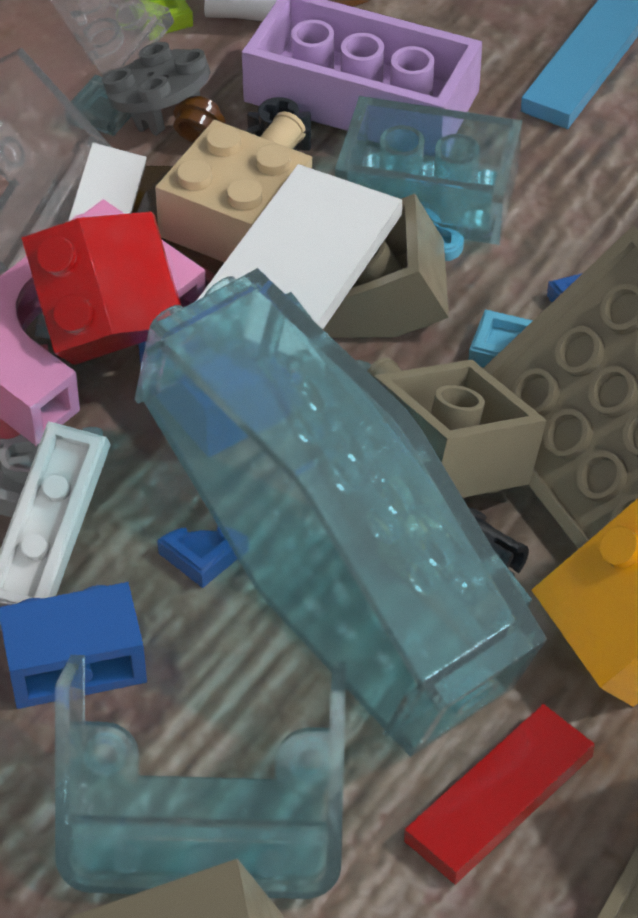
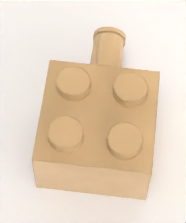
M279 112L274 117L273 122L259 137L213 120L155 187L158 229L161 238L225 263L295 167L300 164L312 169V156L294 150V147L306 135L303 133L306 130L303 122L290 112Z

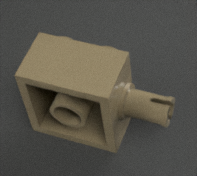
M382 358L369 367L366 375L371 379L364 380L366 389L370 391L359 440L372 450L386 466L393 469L413 487L420 497L427 500L430 504H444L455 499L484 493H497L503 489L530 484L547 420L476 362L465 360L403 371L392 359Z

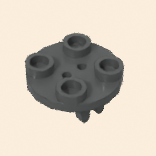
M156 42L143 47L139 51V59L123 68L112 70L103 76L102 82L111 107L120 112L130 113L140 132L150 128L152 134L157 136L165 130L161 109L178 104L187 98L200 96L199 89L207 83L211 71L203 50H170L167 42Z

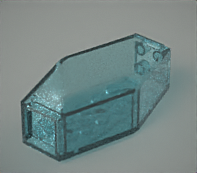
M258 268L238 279L234 276L225 277L215 283L205 293L203 298L184 308L181 305L169 307L152 321L144 350L135 401L138 404L144 401L252 584L266 603L384 728L383 734L385 737L391 736L411 757L513 689L547 640L528 608L532 598L495 553L421 427L406 408L315 323L292 292L285 294Z

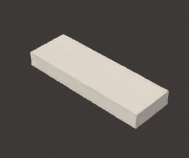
M47 422L0 548L1 607L17 604L29 598L43 599L56 596L111 445L107 437L54 422Z

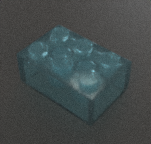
M359 96L335 168V177L399 199L416 194L441 236L451 237V235H457L465 240L499 245L519 168L523 120Z

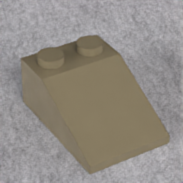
M416 194L402 198L401 217L318 338L398 337L449 318L444 239Z

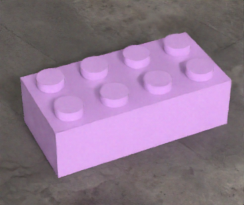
M277 0L242 51L244 102L260 106L265 100L270 98H288L298 105L299 113L310 112L311 121L442 157L479 92L482 41L328 0Z

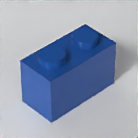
M129 582L109 586L95 585L83 591L43 599L29 598L17 604L0 607V624L17 709L147 683L144 646Z

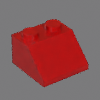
M152 212L81 217L21 237L54 353L73 365L160 337L162 334L188 327L155 215Z

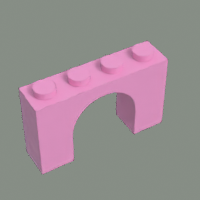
M102 199L84 214H79L72 220L81 217L124 213ZM162 240L184 313L190 310L206 288L205 269ZM25 256V258L0 276V419L37 446L41 441L48 421L63 425L80 411L76 372L25 333L30 323L42 313L27 256Z

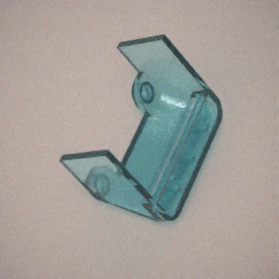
M70 655L55 684V860L62 879L74 889L86 893L136 894L238 858L269 898L312 899L322 896L331 890L339 879L342 864L347 662L333 661L330 728L307 727L293 731L286 736L278 748L275 779L140 776L139 749L131 733L115 723L85 721V655Z

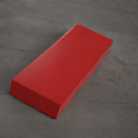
M542 704L408 825L404 831V842L456 885L593 757L595 743L545 704Z

